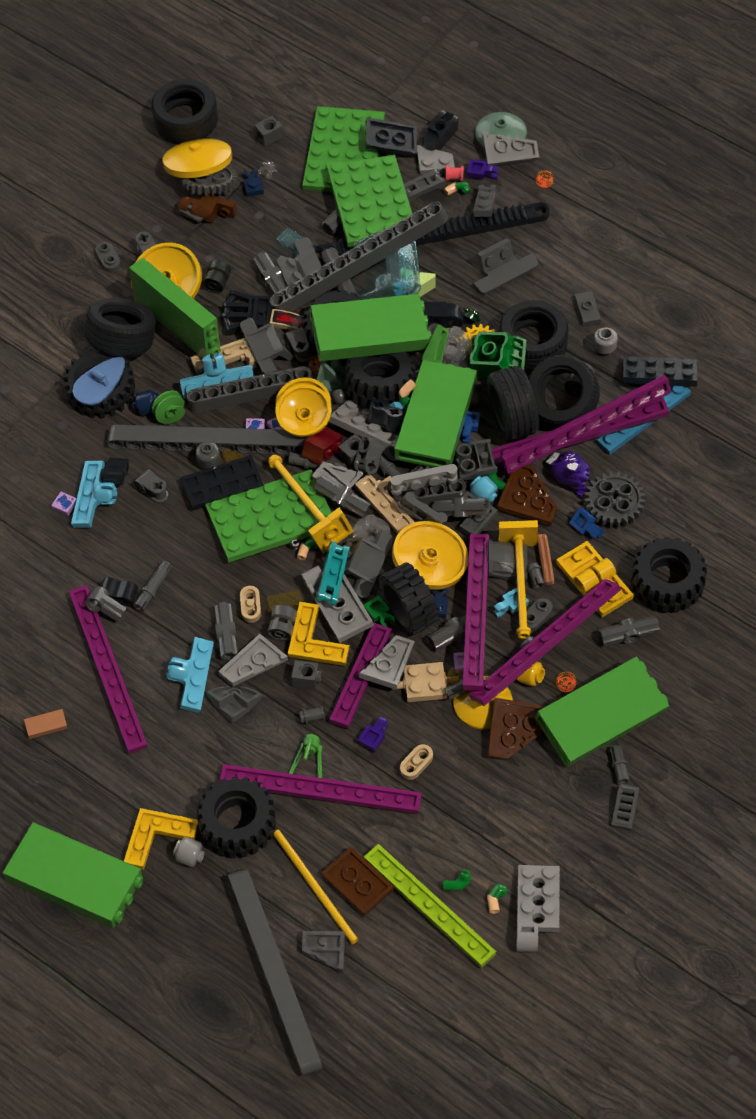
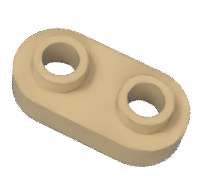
M246 586L240 592L242 618L246 622L254 623L261 617L259 590L254 586Z
M424 744L418 745L401 762L400 773L403 778L413 780L424 771L433 760L431 747ZM424 755L426 758L421 759L420 756ZM412 769L413 772L409 773L407 770Z

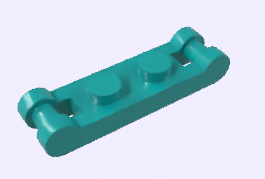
M330 541L316 600L321 602L324 600L329 602L330 605L335 606L339 596L349 547L345 545L339 546L337 542ZM326 589L332 591L331 595L326 593Z

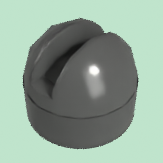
M337 389L331 393L333 401L337 404H343L347 399L345 389Z

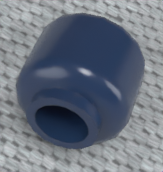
M153 390L137 393L135 401H133L134 410L138 411L142 416L153 414L152 405L159 394Z

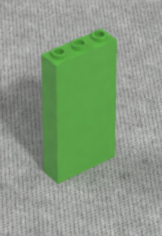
M143 257L129 267L134 301L149 308L158 322L202 358L210 354L212 359L214 358L213 353L221 352L217 318Z
M419 294L311 305L310 320L319 361L426 350L432 335L431 331L427 330L428 318L423 313L425 311L424 301L420 300Z
M428 360L422 361L415 383L417 386L413 389L396 443V460L434 468L452 464L477 382V370Z
M636 656L539 710L534 718L565 766L569 767L661 715L667 710L669 704L667 697L661 694L657 688L658 685L655 679L649 676L645 664Z
M34 822L3 871L6 882L112 929L115 928L117 923L119 924L122 921L126 906L131 905L134 898L133 894L136 889L141 887L144 879L140 868Z

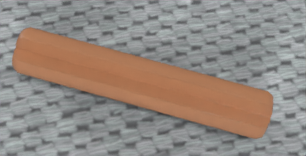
M539 534L537 536L543 581L545 585H553L554 574L547 535Z

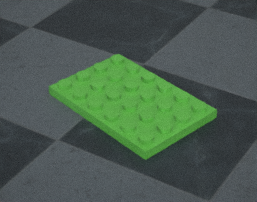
M317 106L303 180V190L333 192L327 172V164L377 158L379 151L365 149V121L367 117L385 120V112Z
M395 155L327 164L329 180L348 247L360 245L412 214Z
M312 469L292 475L326 518L331 514L324 495L313 489L316 481L311 478L313 474ZM284 478L264 484V486L250 489L246 492L205 504L228 562L288 544L292 540L310 537L311 534L308 530L319 523Z

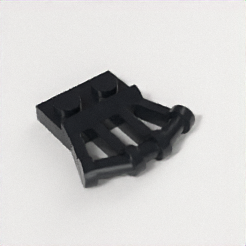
M236 290L229 292L227 301L222 305L223 313L221 314V321L225 325L226 335L230 336L241 330V322L231 324V321H244L252 318L257 328L270 323L273 308L270 304L272 296H252ZM241 300L246 303H234V301ZM232 311H248V313H231V312H232Z

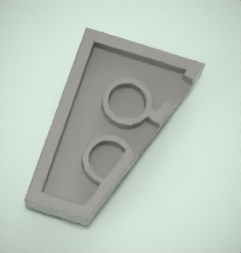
M482 132L488 166L539 160L537 141L517 137L509 138L500 134L492 135L488 132Z
M259 634L218 671L219 676L230 685L235 686L287 661L288 656Z
M396 635L382 649V652L370 662V665L360 672L359 678L396 690L415 641Z

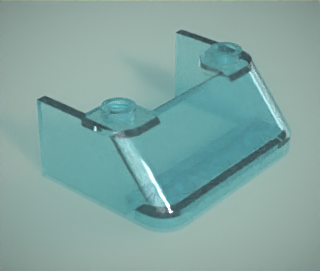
M380 232L356 241L355 246L360 245ZM414 241L386 257L387 272L381 274L376 279V289L362 294L360 297L365 300L418 294L421 289L416 242Z

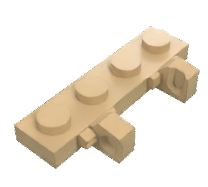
M245 338L220 347L221 352L219 354L223 355L225 365L241 359V361L246 360L247 365H252V369L257 367L256 359ZM199 355L190 357L197 375L204 373L203 358Z
M371 474L366 475L355 483V488L397 534L407 525L415 523L412 520L413 517L398 507V503L389 495L391 476H388L383 481H376Z

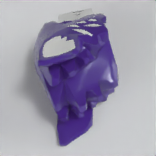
M567 451L563 454L555 452L546 461L547 465L552 468L555 480L571 488L578 496L584 499L587 487L584 482L589 481L590 473L588 471L590 467L579 457V454L573 453V451Z

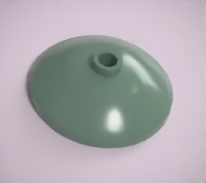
M508 112L488 114L477 123L475 128L476 140L482 148H484L482 132H488L492 135L500 134L509 138L526 139L527 136L525 123L518 116Z

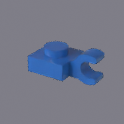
M467 412L462 429L463 443H469L471 432L478 431L481 413Z
M579 508L569 522L581 534L589 532L594 538H597V536L601 538L604 534L600 527L594 525L596 519L584 508Z

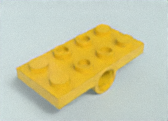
M588 541L556 559V564L583 596L588 594L604 579L619 584L621 590L597 610L602 618L633 599L634 594L616 575L613 563L608 558L603 559Z

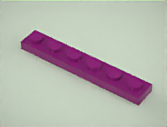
M376 623L371 627L330 717L331 724L349 729L370 682L359 678V674L382 652L392 633L391 628Z

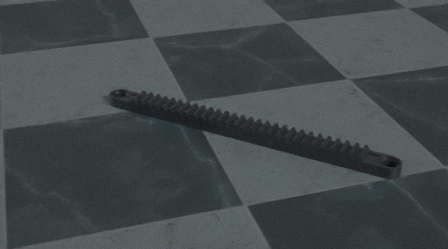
M537 202L527 205L519 204L517 207L512 205L511 208L506 206L504 209L500 207L496 211L493 209L492 217H474V213H471L470 216H467V214H464L463 217L457 216L455 219L451 217L443 225L403 248L545 221L550 216V207L544 202ZM542 209L545 213L538 214L536 211ZM341 238L339 241L333 240L332 243L313 247L316 253L321 254L324 250L333 247L336 248L338 255L341 256L356 246L348 247L347 241ZM322 256L319 257L318 259L320 263L325 264L322 259Z

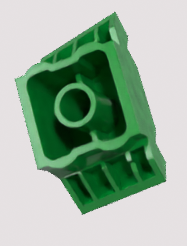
M479 331L478 335H474L471 338L469 368L477 370V381L480 378L487 381V377L492 372L513 366L521 367L524 370L527 340L518 336H510L508 332Z

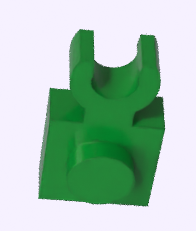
M379 595L363 605L374 623L380 620V625L387 627L386 621H390L393 625L395 624L394 616L389 614L390 608Z

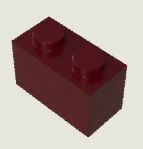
M324 427L320 432L311 435L305 440L302 456L321 465L335 453H339L338 446L342 444L343 435Z

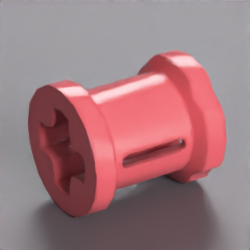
M446 166V181L460 180V182H463L464 166L460 168Z

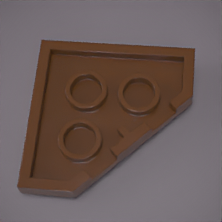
M526 465L510 474L497 505V510L532 521L538 520L539 523L551 526L557 513V506L550 498L544 483L540 481L535 468Z
M495 697L493 699L487 757L507 760L541 735L543 730L534 717L539 710L546 706Z

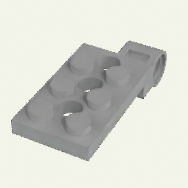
M349 399L331 414L330 423L360 437L367 436L382 442L384 446L382 453L389 460L396 461L395 447L401 427L396 432H390L382 425L371 423L368 420L370 408H363L362 405H358Z
M319 566L301 574L305 586L316 604L319 605L321 613L339 643L374 626L373 620L344 574L337 603L344 602L342 607H335L324 600L322 602L316 600L323 573ZM346 616H353L350 621L343 620Z
M518 865L517 952H538V932H559L560 866ZM540 882L544 884V886L542 888H536L533 886V884ZM535 900H541L544 902V904L541 906H537L533 902ZM539 917L544 921L538 924L533 919Z

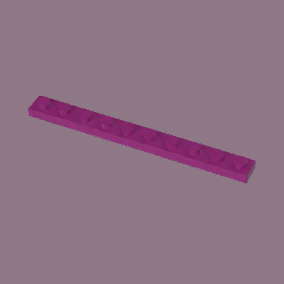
M663 375L502 455L501 458L505 471L510 474L670 394L671 389L668 378Z
M662 397L564 447L669 416V409ZM549 432L492 449L495 465L497 468L504 466L501 458L502 455Z
M470 534L463 690L483 691L489 552L488 534Z
M604 579L483 682V691L473 690L469 693L471 700L483 706L489 703L621 590L619 584Z
M88 586L69 591L71 600L128 753L131 754L148 748L98 612H93L86 606V600L90 595Z
M223 764L220 780L225 778L226 780H232V777H238L241 780L243 777L250 778V782H259L260 787H265L268 793L419 814L422 798L421 792Z

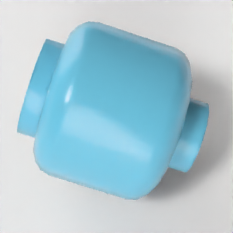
M478 476L470 484V493L477 498H488L489 503H491L497 497L496 491L498 486L488 476Z

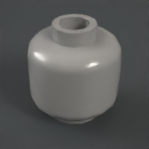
M608 327L598 329L594 335L593 344L595 350L600 354L614 352L618 341L617 333Z
M185 837L182 840H178L173 855H175L177 862L194 867L197 862H202L205 851H202L201 842Z

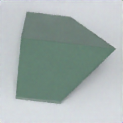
M340 359L322 361L317 381L321 382L328 391L345 389V364Z

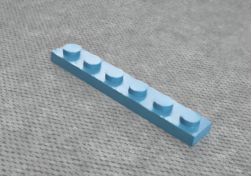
M670 385L671 393L663 397L669 411L689 397L691 390L686 386ZM656 420L603 435L597 439V445L608 455H611Z

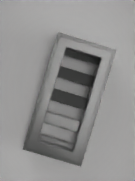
M624 784L619 785L612 827L632 829L639 796L638 787ZM621 801L629 802V803H632V805L625 804V803H620V802H621ZM619 809L627 810V811H631V812H630V813L622 812V811H619ZM617 816L628 818L629 821L619 820Z

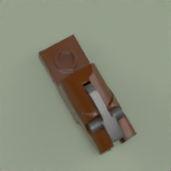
M204 193L200 200L184 196L178 207L180 209L179 214L197 222L203 220L213 223L218 214L233 219L237 215L236 202L210 194L205 196Z

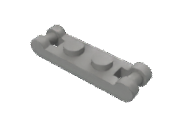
M449 464L393 476L391 478V493L398 496L402 491L417 490L421 487L436 486L445 482L454 484L457 482V466Z

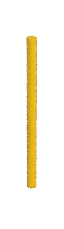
M276 830L273 834L275 839L337 925L344 931L350 943H356L358 938L280 830Z

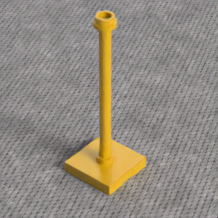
M272 455L268 459L269 466L278 470L319 521L308 531L323 554L327 552L330 541L337 542L338 544L354 532L340 508L336 509L326 518L282 465V458L280 456Z
M538 520L499 522L498 542L515 544L520 626L516 633L520 639H527L531 634V629L527 627L523 545L537 546Z

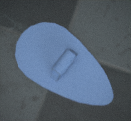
M116 357L106 360L78 378L73 385L75 399L84 405H95L104 401L113 391L125 368L124 358Z

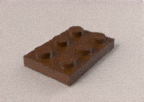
M352 847L321 873L322 877L364 917L394 891V886Z

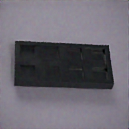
M623 356V383L647 384L665 375L669 380V385L697 387V360Z
M252 455L180 477L192 511L205 507V504L264 486Z

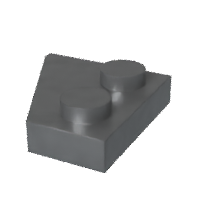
M303 931L302 954L339 972H344V931Z

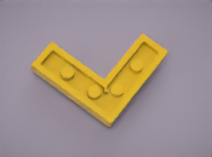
M299 602L288 657L346 666L350 649L349 645L313 640L319 605Z
M140 808L124 862L144 870L155 834L180 839L188 837L195 840L199 827L198 820Z

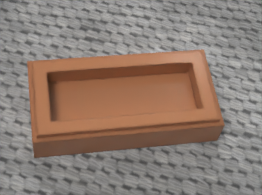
M63 709L24 719L29 739L68 729Z

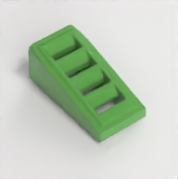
M437 325L423 354L422 361L428 360L442 363L449 333L448 329Z

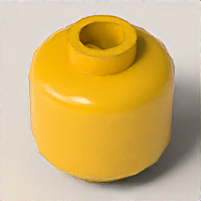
M537 661L520 675L517 681L529 686H536L543 681L545 669Z

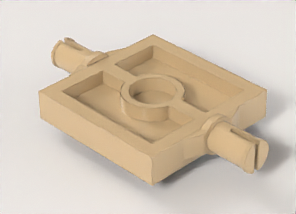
M443 662L406 665L403 681L399 682L397 689H404L408 702L447 699L445 688L448 684L459 682V677H447L444 672Z

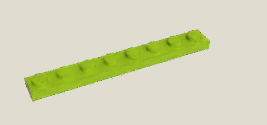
M377 844L364 856V859L390 882L406 900L480 968L484 967L496 955V951L382 846Z

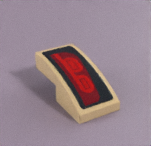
M272 309L270 323L280 329H288V332L303 327L304 318L302 315L293 312Z

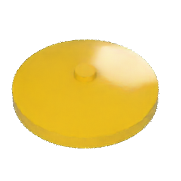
M191 140L178 144L168 150L163 156V166L168 174L175 177H203L216 173L229 165L232 160V151L227 143L220 140Z
M161 243L150 247L137 259L138 261L143 257L192 298L198 293L202 282V270L199 261L188 248L177 243Z
M420 521L407 525L398 533L392 547V558L395 567L405 562L412 564L414 569L419 571V575L423 576L425 584H428L431 590L445 589L453 586L463 577L468 566V551L461 537L449 527L437 522Z

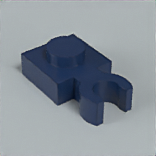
M253 168L252 174H248L247 170H244L245 179L243 182L247 197L264 194L261 177H257L256 168Z
M447 588L443 589L442 592L432 590L435 598L433 600L437 604V610L439 611L438 617L446 618L448 598L445 597L447 595Z

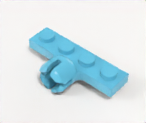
M213 353L215 363H212L210 354L206 355L202 359L204 368L202 375L179 379L183 399L187 398V393L195 388L253 377L252 365L227 369L222 354Z
M85 461L71 522L73 528H91L95 508L98 505H113L116 502V499H111L117 498L115 484L101 483L105 468L103 461Z
M195 637L190 659L184 660L173 657L168 665L167 678L184 685L180 709L196 713L201 711L213 641Z

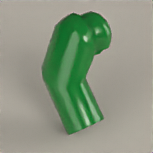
M497 472L485 475L498 486L497 490L504 491L507 483L498 480Z
M462 870L460 876L455 881L444 880L443 890L462 891L471 883V873L468 870Z

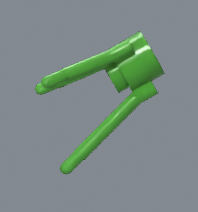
M313 734L305 736L289 774H293L303 752L304 760H307L308 755H314L316 752L318 778H322L321 752L323 747L319 745L320 738Z

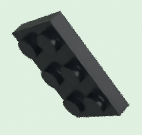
M367 117L365 121V149L416 157L417 126Z

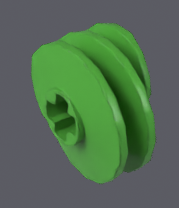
M166 391L155 399L152 405V412L160 423H175L185 415L186 411L183 408L184 400L177 391Z

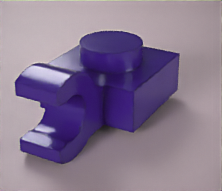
M470 159L467 177L484 179L486 175L491 179H497L499 174L497 172L498 166H488L487 161Z
M380 716L374 727L368 724L358 738V743L376 752L385 738V733L383 732L388 727V720Z

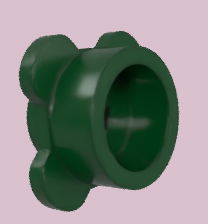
M463 309L465 311L463 318L466 321L475 324L476 321L481 320L478 315L479 312L475 309Z

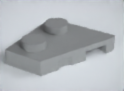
M417 145L420 175L435 169L440 173H446V166L455 168L453 154L439 150L430 151L425 149L424 146Z
M323 462L312 474L311 478L317 482L319 477L324 475L335 483L343 484L351 489L364 473Z

